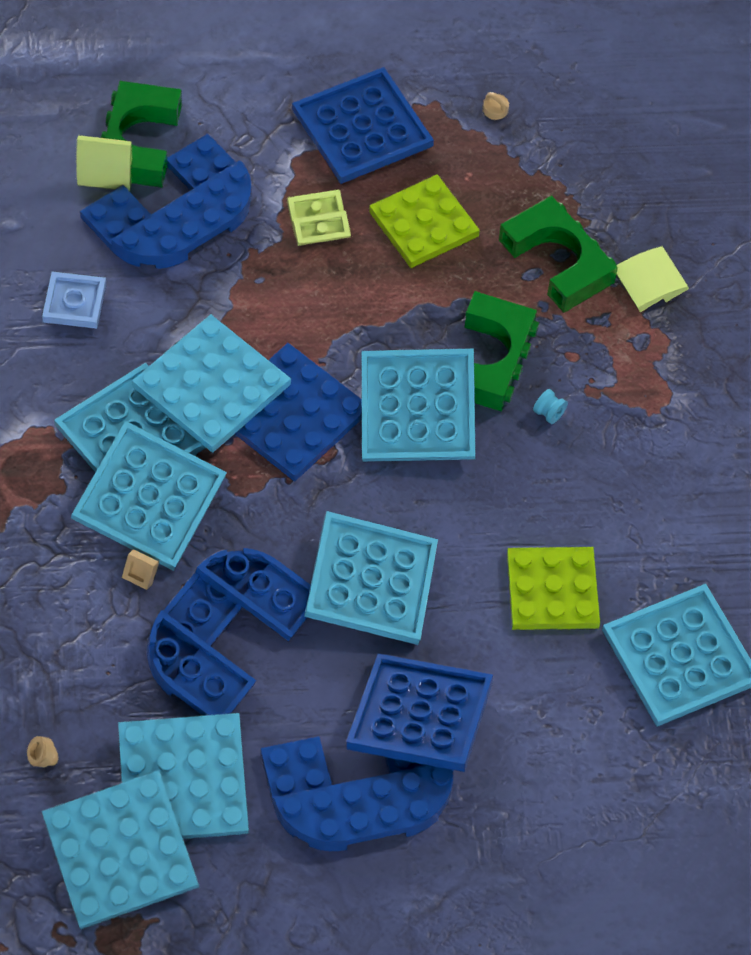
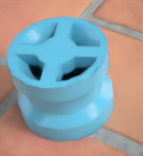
M547 389L536 401L533 411L538 415H544L547 422L554 424L565 412L568 402L563 398L558 399L551 389Z

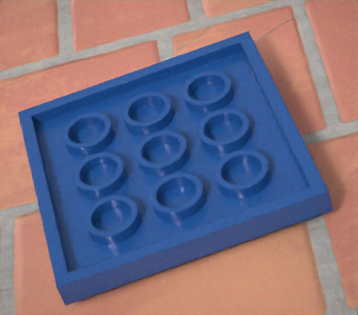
M384 67L292 103L293 112L340 184L433 147L434 144L433 138Z
M287 343L269 361L291 378V385L238 430L235 435L295 482L362 420V399L291 344Z
M377 654L346 741L347 750L465 772L493 684V675Z

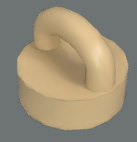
M493 92L487 93L483 103L484 114L493 120L506 117L509 110L507 98Z
M36 736L29 743L27 758L32 766H54L58 762V753L50 738Z

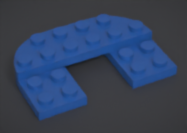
M208 133L167 158L168 168L190 191L155 213L150 214L124 185L80 211L81 219L117 257L138 267H141V264L156 265V269L176 266L187 261L188 253L226 229L230 233L243 223L249 213L251 202L250 175L241 160L235 162Z
M243 548L242 551L230 552L223 550L211 555L197 567L195 573L166 608L160 611L154 621L147 643V659L154 679L170 697L172 694L176 695L202 716L232 714L255 685L256 680L211 646L242 608L249 611L287 641H290L308 618L304 617L311 585L272 556L258 550Z
M319 736L261 748L265 774L279 822L293 838L295 836L309 843V847L314 849L343 851L347 850V845L402 833H405L406 837L416 835L428 829L439 819V815L450 800L453 785V770L385 757L389 774L332 785Z

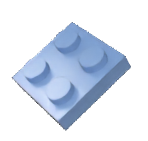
M52 272L42 315L43 323L97 329L106 288V278Z

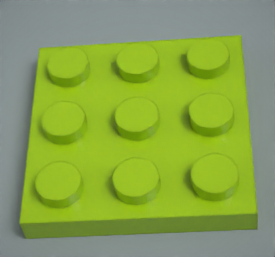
M438 174L369 206L370 214L410 268L479 237V228Z
M594 547L507 548L512 630L599 629L600 614Z

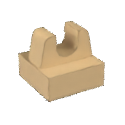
M133 549L128 554L122 578L147 590L153 584L159 561Z

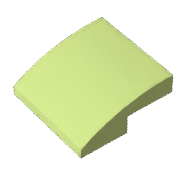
M78 135L76 155L77 185L114 190L124 185L130 191L132 184L131 141Z
M340 190L287 198L289 214L298 245L351 237Z
M663 246L642 252L617 265V276L640 312L662 299L668 302L689 289Z

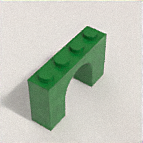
M119 81L117 91L113 90L111 106H113V109L108 111L106 116V126L108 128L107 131L102 132L101 138L126 141L122 137L123 133L129 127L142 122L178 126L182 109V89ZM132 145V184L163 188L168 168L167 151Z
M552 195L500 225L499 241L514 258L539 244L548 242L562 244L575 253L578 261L549 281L547 295L563 313L615 283L618 269L615 261L600 249L598 242L588 236L580 222L575 221L567 213L565 206L562 203H558Z
M474 291L466 311L464 328L497 338L505 345L508 354L501 361L494 364L482 365L474 363L475 404L502 412L505 401L511 402L515 389L512 383L514 380L519 381L523 365L520 362L522 358H528L531 349V343L528 342L530 337H536L540 322L536 321L537 310Z

